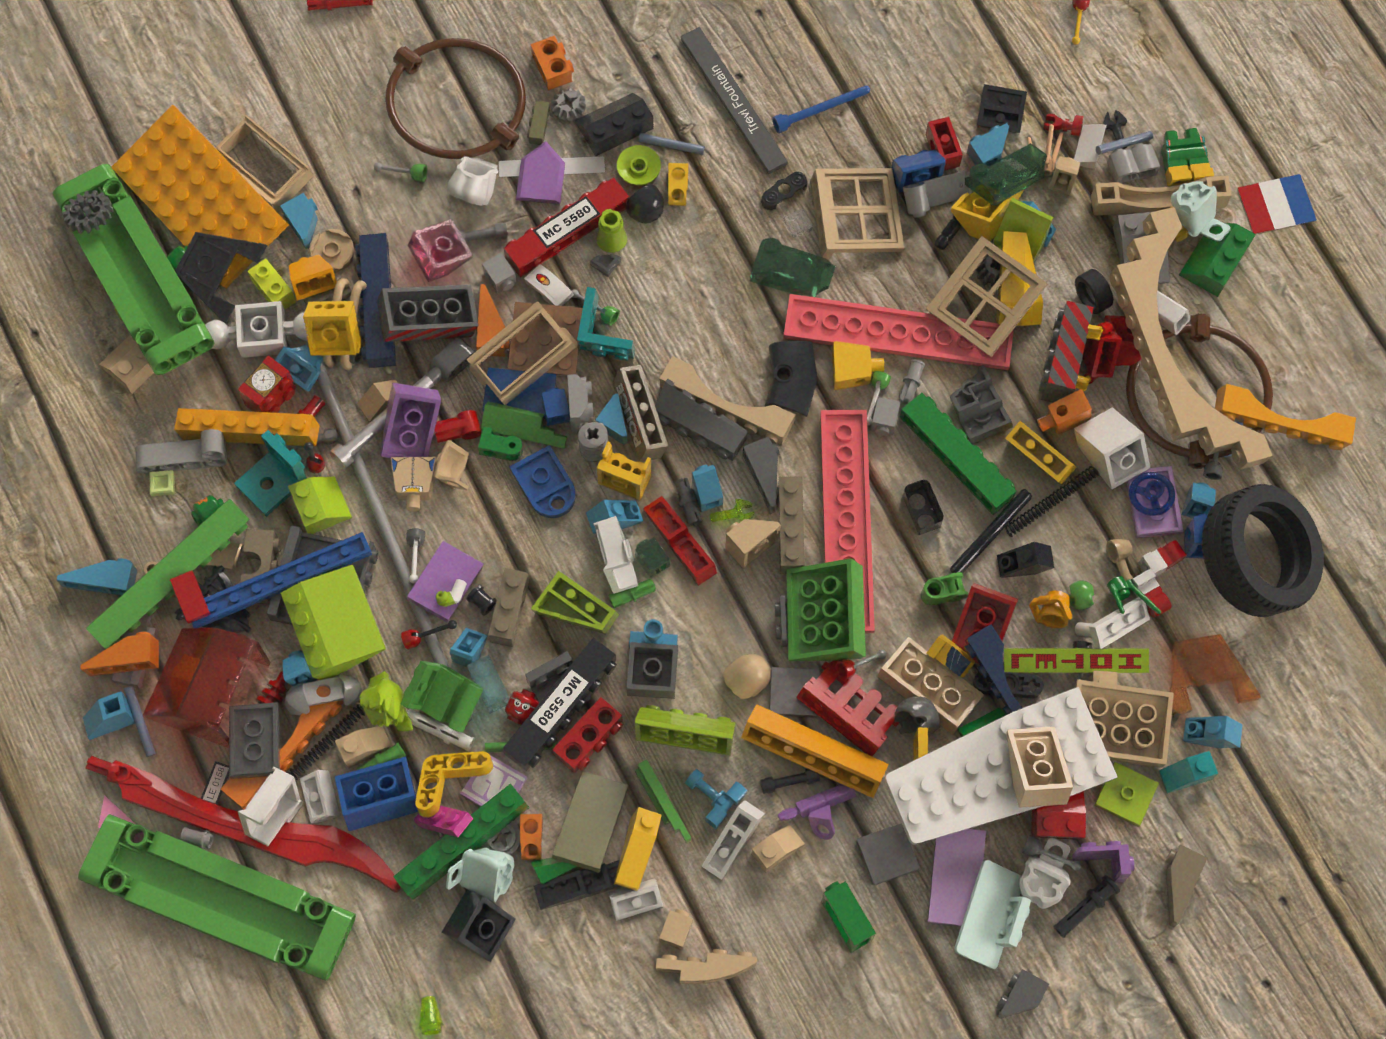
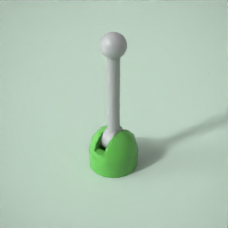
M379 162L374 164L376 171L388 170L410 173L412 179L418 182H425L428 169L426 164H415L411 169L384 166Z
M573 289L574 295L572 298H578L584 302L585 297L580 295L578 290ZM613 306L597 307V310L601 312L602 321L612 326L617 321L620 310Z

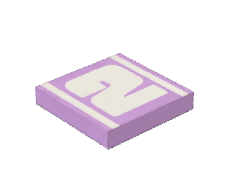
M491 756L494 766L492 771L484 776L470 777L460 795L481 807L510 783L519 793L527 780V776Z

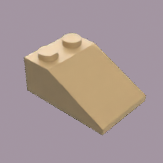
M1055 727L1007 730L1012 782L1019 808L1067 804L1073 785Z

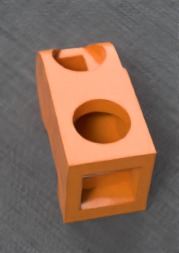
M520 814L522 860H542V814Z

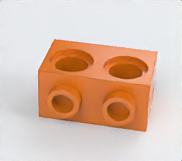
M555 35L530 44L532 57L548 91L572 82L573 65L570 60H566L564 56L566 55L565 48L562 42L558 43Z

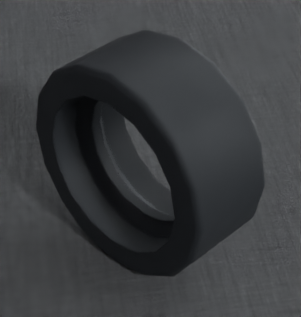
M1090 269L1076 277L1075 288L1078 297L1083 305L1094 307L1092 314H1099L1113 305L1114 298L1110 285L1099 271Z

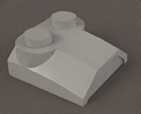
M571 374L567 375L571 430L572 435H575L585 422H589V417H594L593 403H588V395H592L591 381L587 382L586 377Z

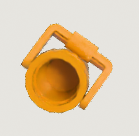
M1049 591L1047 595L1034 598L1029 604L1036 622L1042 623L1045 626L1065 628L1068 626L1069 620L1072 619V613L1069 608L1070 597L1062 591ZM1038 605H1043L1041 610H1039Z

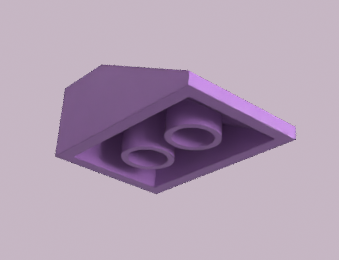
M392 383L387 405L381 457H428L441 404L438 390Z

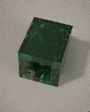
M655 537L650 540L644 539L637 544L635 558L650 579L670 567V558Z

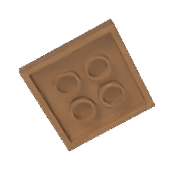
M515 302L513 321L534 303ZM541 304L560 328H566L577 341L583 308ZM542 314L511 338L508 361L509 370L527 371L563 341ZM578 345L577 348L573 349L546 373L563 376L577 374L580 346Z

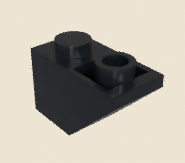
M1031 542L997 555L1001 578L1036 575L1054 568L1051 546L1038 542Z

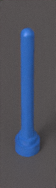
M863 86L789 116L786 114L776 115L772 117L774 128L777 133L787 131L792 123L868 94L870 87Z

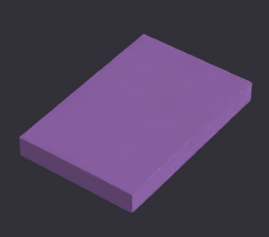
M443 541L408 594L407 600L448 623L484 564ZM456 579L467 583L459 603L447 607L438 605L435 597L439 591H452Z

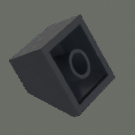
M467 889L442 933L459 945L491 962L516 919L483 895Z

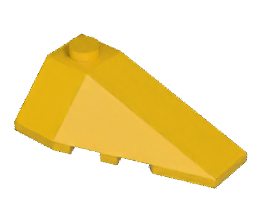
M1015 166L1006 169L994 176L992 182L986 185L982 183L971 194L968 192L963 194L951 207L952 214L970 236L977 239L983 236L991 242L998 232L1012 197L1019 200L1032 178L1033 172Z
M1003 231L1002 251L1036 274L1027 233ZM1000 264V276H999V278L1001 277V275H1002V274L1004 273V271L1006 270V268H1005L1004 266H1002L1001 264ZM1011 272L998 288V300L1010 309H1013L1030 285ZM1041 294L1016 326L1041 325L1043 311ZM997 310L996 322L1001 325L1007 316Z

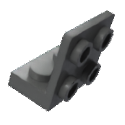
M568 651L525 674L527 683L532 692L536 694L535 697L539 703L573 663ZM590 694L586 697L587 701L591 699Z

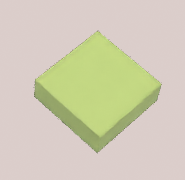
M173 470L149 472L151 496L175 495Z

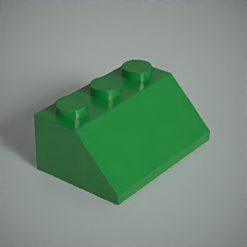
M1225 223L1230 226V231L1221 241H1214L1203 235L1179 273V276L1218 297L1256 235L1236 223ZM1213 226L1209 229V232L1215 235L1223 231L1219 226Z

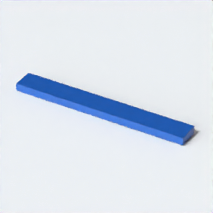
M358 533L205 597L204 599L211 615L192 622L193 628L197 629L276 596L302 581L335 571L373 555L364 533Z

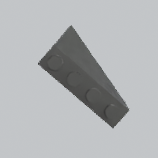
M667 379L655 405L661 425L665 427L668 425L674 428L680 436L685 438L688 436L695 440L696 444L705 449L708 447L715 451V454L725 460L728 458L733 461L747 439V430L723 414H720L719 417L716 416L711 406L705 402L698 404L691 397V393L685 389L683 392L678 391L672 387L674 382Z

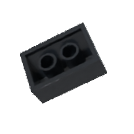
M634 93L575 120L595 157L640 136V133L644 134L654 129L651 111L643 98Z

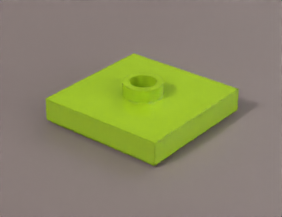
M1114 762L1113 767L1117 778L1104 783L1094 806L1139 827L1159 783Z

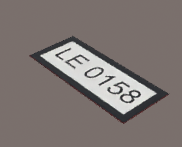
M215 761L201 799L216 805L218 804L222 794L221 788L226 783L230 773L229 765Z

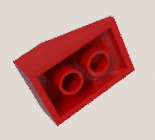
M973 583L952 642L966 652L964 648L967 645L965 640L992 624L1003 642L1018 599Z
M1084 791L1070 796L1067 804L1049 805L1033 809L1031 836L1057 839L1086 838Z

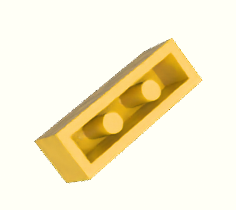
M1021 421L1005 438L1061 485L1077 468Z

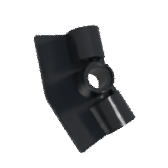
M781 341L769 345V354L773 377L765 407L776 405L784 410L786 408L807 417L817 384V371L812 342ZM781 374H785L789 378L786 380L779 379L778 376Z

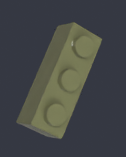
M536 101L535 106H532L533 118H530L529 126L531 128L527 131V138H529L530 144L541 145L544 142L550 112L549 102Z

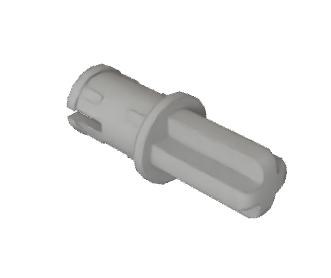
M913 359L911 361L907 376L903 378L904 385L899 397L903 404H908L913 400L916 389L921 384L919 380L925 363L920 360Z

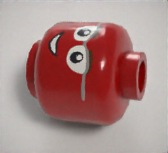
M524 688L522 692H512L505 707V712L508 714L507 719L522 725L539 704V701L534 699L536 694Z

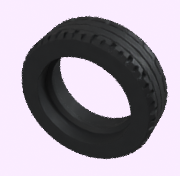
M1258 484L1222 497L1209 511L1202 532L1204 563L1214 586L1229 604L1251 616L1269 617L1299 608L1311 599L1318 588L1323 573V547L1315 522L1297 498L1279 487ZM1249 514L1255 516L1267 526L1278 545L1281 557V574L1276 588L1259 576L1247 555L1244 529Z

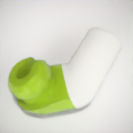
M456 579L452 591H439L435 597L438 605L447 607L459 603L467 583Z

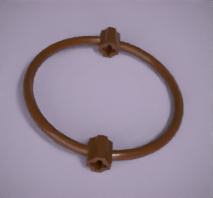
M463 38L436 40L424 44L413 51L406 46H401L396 51L393 62L397 66L393 70L386 88V110L393 127L408 144L423 153L445 159H461L464 156L472 158L486 154L499 146L507 151L516 145L519 135L515 131L525 111L526 92L520 73L503 53L482 42ZM465 47L484 52L499 61L511 75L517 91L516 111L510 124L507 126L503 122L498 123L490 133L492 141L467 150L435 148L411 135L398 118L394 103V93L397 82L404 70L408 74H414L422 64L420 56L436 49Z
M1198 313L1191 315L1190 324H1186L1177 335L1190 333L1189 339L1194 342L1209 341L1210 334L1238 346L1256 366L1263 385V405L1271 410L1273 403L1271 377L1264 361L1256 350L1238 335L1221 327L1210 325V317L1206 314ZM1167 329L1162 331L1164 340L1175 336L1174 333ZM1142 360L1131 365L1126 380V396L1131 414L1140 429L1161 448L1176 455L1187 457L1188 466L1193 469L1205 468L1209 459H1213L1214 453L1206 455L1204 449L1199 444V440L1189 442L1188 448L1181 447L1160 436L1147 423L1139 409L1135 394L1136 376ZM1255 427L1251 430L1260 433L1263 430V428ZM1231 449L1219 452L1218 458L1232 454Z

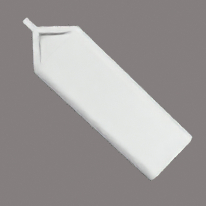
M1157 290L1159 323L1177 335L1190 321L1189 310Z

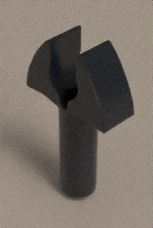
M1115 110L1114 117L1117 121L1115 124L1114 121H1111L1107 112L1103 124L1106 125V129L1113 131L1115 140L1123 139L1121 126L1126 125L1127 119L1123 114Z

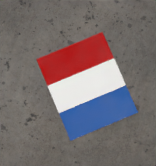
M1300 174L1238 187L1252 231L1255 234L1317 221Z

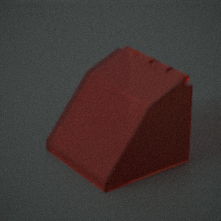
M182 628L143 716L229 748V737L220 727L226 709L220 707L219 704L229 705L236 690V686L229 684V681L231 680L236 683L240 681L246 664L240 662L239 659L252 660L268 667L271 662L259 642L250 639L246 635L218 628Z

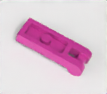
M440 806L439 811L432 817H423L418 813L413 820L421 828L459 837L473 818L468 812Z

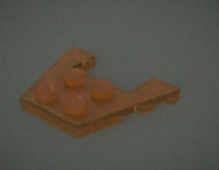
M1221 634L1174 642L1170 692L1174 693L1172 715L1192 711L1187 692L1189 687L1231 680L1238 704L1256 701L1261 698L1260 693Z

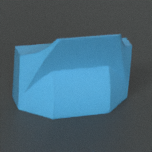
M306 345L296 348L283 346L275 361L290 371L293 381L306 391L311 390L321 373L320 366L323 357L320 355L310 356L309 347Z

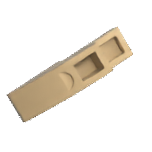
M713 949L712 953H707V963L702 962V959L697 957H687V961L677 960V956L662 955V959L657 958L656 972L680 974V984H706L726 980L750 970L756 966L757 957H752L750 952H737V955L727 954L728 951Z

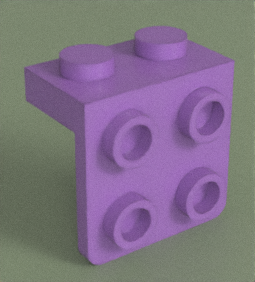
M1120 841L1106 842V846H1096L1095 842L1082 843L1081 847L1077 848L1072 855L1073 861L1111 859L1112 875L1115 883H1123L1131 875V871H1134V858L1129 856L1128 844L1121 845Z

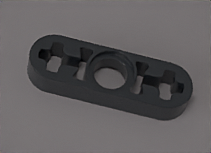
M978 672L973 680V686L983 694L993 695L990 690L991 683L987 687H983V684L978 682L982 679L981 674ZM1004 672L1005 677L1013 680L1015 683V688L1011 690L1014 697L1033 699L1038 697L1044 688L1042 679L1037 675ZM1019 680H1022L1021 685H1029L1030 681L1034 682V686H1037L1038 688H1036L1034 692H1031L1029 687L1023 686L1021 688V691H1018V688L1020 686Z

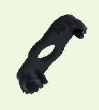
M794 172L786 178L778 180L774 186L763 193L761 197L762 206L767 210L776 209L777 204L783 200L790 199L801 188L805 190L807 187L805 174ZM782 184H787L790 186L791 191L788 194H782L779 192L778 187Z

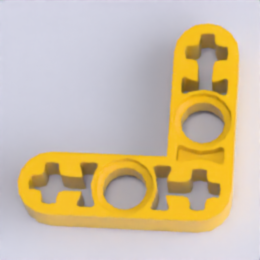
M479 751L438 754L427 757L422 765L415 801L419 814L423 817H432L439 811L446 778L484 776L490 773L494 766L489 753ZM458 762L464 763L460 768H452ZM437 783L434 788L426 789L428 784Z

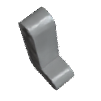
M215 429L202 431L201 439L145 444L135 448L136 471L144 474L156 471L220 467L227 464L226 440L222 432Z

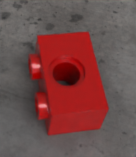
M950 117L929 121L925 135L930 149L938 151L945 158L944 171L960 167L963 154Z

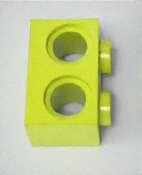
M266 258L248 270L252 283L267 302L281 301L284 310L296 303L292 290Z

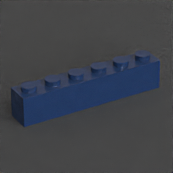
M386 233L359 235V244H356V255L360 257L361 264H357L358 278H362V281L367 284L366 289L362 290L360 298H363V305H359L360 318L364 319V326H360L362 340L365 339L366 347H362L363 361L367 360L369 368L396 366L395 341L384 342L377 305V298L382 288H391L389 242Z

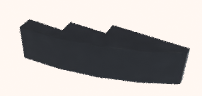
M620 860L609 864L603 863L599 873L589 869L577 870L554 878L544 884L534 885L540 910L621 887L614 884Z

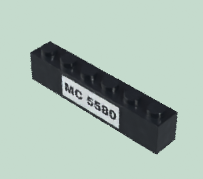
M593 637L502 748L503 753L525 771L530 766L534 768L541 760L542 756L540 754L545 748L550 749L557 740L555 736L560 729L564 731L572 721L570 717L575 711L580 712L586 705V697L591 692L594 694L602 684L600 680L604 675H610L616 668V654Z

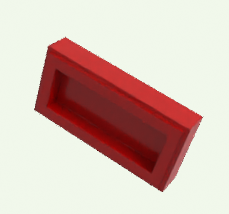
M193 570L170 579L188 624L211 615Z

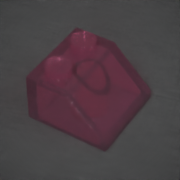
M453 219L414 231L407 245L428 282L448 276L473 258L472 252Z

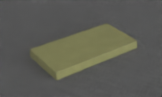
M582 771L552 858L599 873L629 785Z

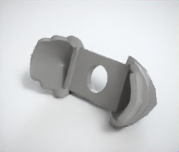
M337 675L335 678L304 684L301 682L292 686L287 692L284 701L285 707L291 715H301L302 713H309V706L339 700H343L347 706L355 704L360 698L361 684L357 679L347 675ZM320 686H326L330 689L331 693L327 697H320L316 690Z

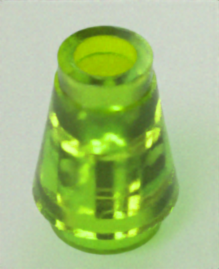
M426 996L421 998L419 1029L422 1031V1035L430 1036L441 1033V1027L444 1024L436 997Z

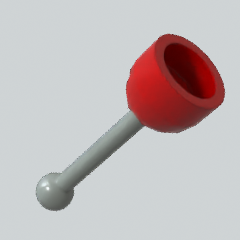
M879 650L877 654L857 662L843 659L836 663L835 669L838 676L844 680L855 674L856 667L878 658L884 659L887 654L884 650Z

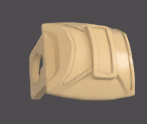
M448 440L436 459L437 465L433 473L434 477L452 489L468 490L469 486L459 480L465 469L469 453Z

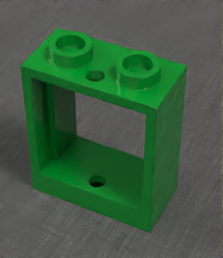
M836 881L827 886L821 903L850 953L870 943L874 939L876 932L846 881L841 884Z

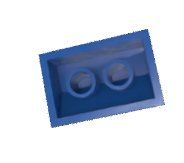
M406 757L335 776L342 814L348 831L418 812L415 805L416 792Z

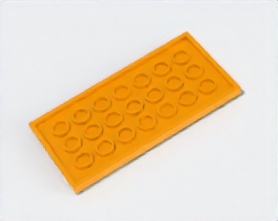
M173 104L112 165V169L184 246L189 245L195 232L262 243L269 246L289 226L276 210ZM237 253L221 285L227 288L253 261Z

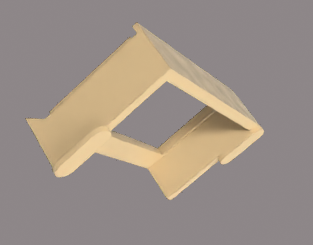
M247 115L215 147L279 215H283L280 205L293 199L313 177L310 168ZM252 131L299 169L275 194L228 155Z
M537 301L471 355L467 361L471 364L469 369L482 385L487 384L501 402L507 405L573 349L577 348L578 343L566 328H560ZM542 314L563 341L504 390L500 391L479 364Z

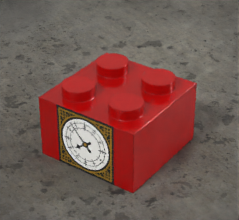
M269 355L238 388L241 398L248 409L252 412L278 413L280 406L285 401L290 400L296 390L290 371Z

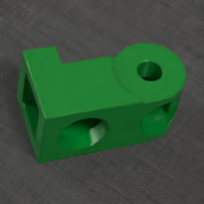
M483 426L478 446L479 455L508 461H516L522 456V442L518 437L493 435L492 428Z

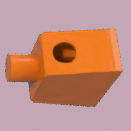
M1080 389L1049 404L1048 415L1037 419V422L1042 432L1054 427L1056 433L1061 434L1090 420L1092 409L1083 390Z

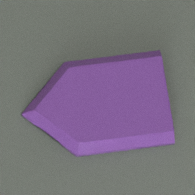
M546 141L521 159L516 200L560 204L565 162Z

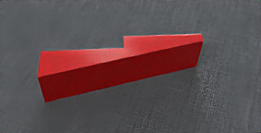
M663 496L643 508L645 514L698 586L717 574L715 563L689 533L688 527Z

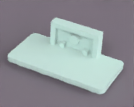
M989 860L982 862L954 950L957 954L989 969H996L1003 948L1017 947L1022 938V928L1029 915L1031 902L1028 898L1020 897L1019 880L1021 875Z

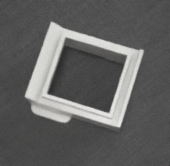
M614 516L594 523L605 563L603 571L613 594L639 586L632 563L634 557L629 540L625 539L617 517Z
M276 767L272 768L273 774L270 773L246 809L238 811L245 835L266 846H269L285 822H291L303 804V801L300 800L294 776Z

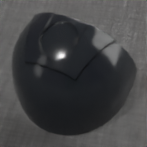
M648 185L639 189L626 203L628 215L632 219L644 224L654 222L664 212V199L655 185Z

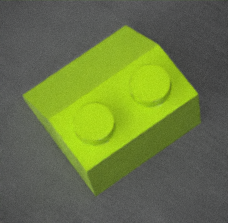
M335 476L309 477L288 486L307 533L314 534L352 518Z

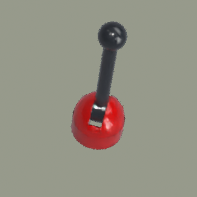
M306 442L304 449L309 453L306 459V466L310 472L320 473L325 468L324 458L320 454L313 452V444L311 442Z
M450 620L448 624L422 633L414 629L403 631L401 633L403 645L408 650L415 648L420 644L422 637L448 628L455 629L457 622Z

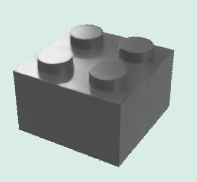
M630 642L627 696L675 699L678 645Z

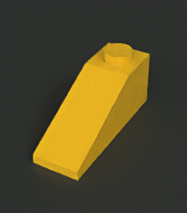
M638 807L631 816L614 884L635 891L639 890L657 836L661 814Z

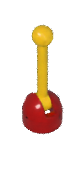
M1090 0L1072 1L1074 9L1078 11L1075 35L1072 38L1074 45L1080 43L1082 12L1089 7Z

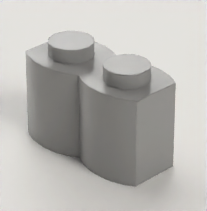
M1140 143L1133 146L1132 149H1116L1109 155L1107 160L1114 182L1121 184L1157 175L1160 169L1151 144L1144 145Z

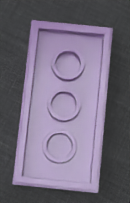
M966 829L935 839L927 923L956 927L962 926L973 888L984 860L986 831Z

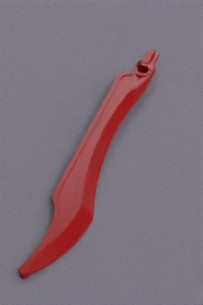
M94 756L87 760L85 768L107 777V781L119 785L122 791V799L126 802L200 829L208 830L211 833L305 867L315 863H333L363 873L382 883L395 893L401 890V886L393 877L394 873L377 853L358 838L332 825L285 822L269 846H266L245 835L238 811L205 801L167 783L152 773L115 760L111 763Z

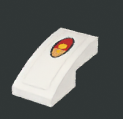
M541 264L524 278L526 284L539 292L543 300L550 305L562 306L574 295L561 280Z

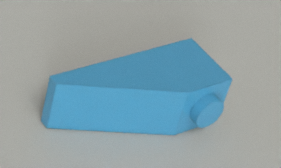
M118 558L117 561L107 560L57 575L56 580L62 587L122 596L135 584L138 570L130 560Z

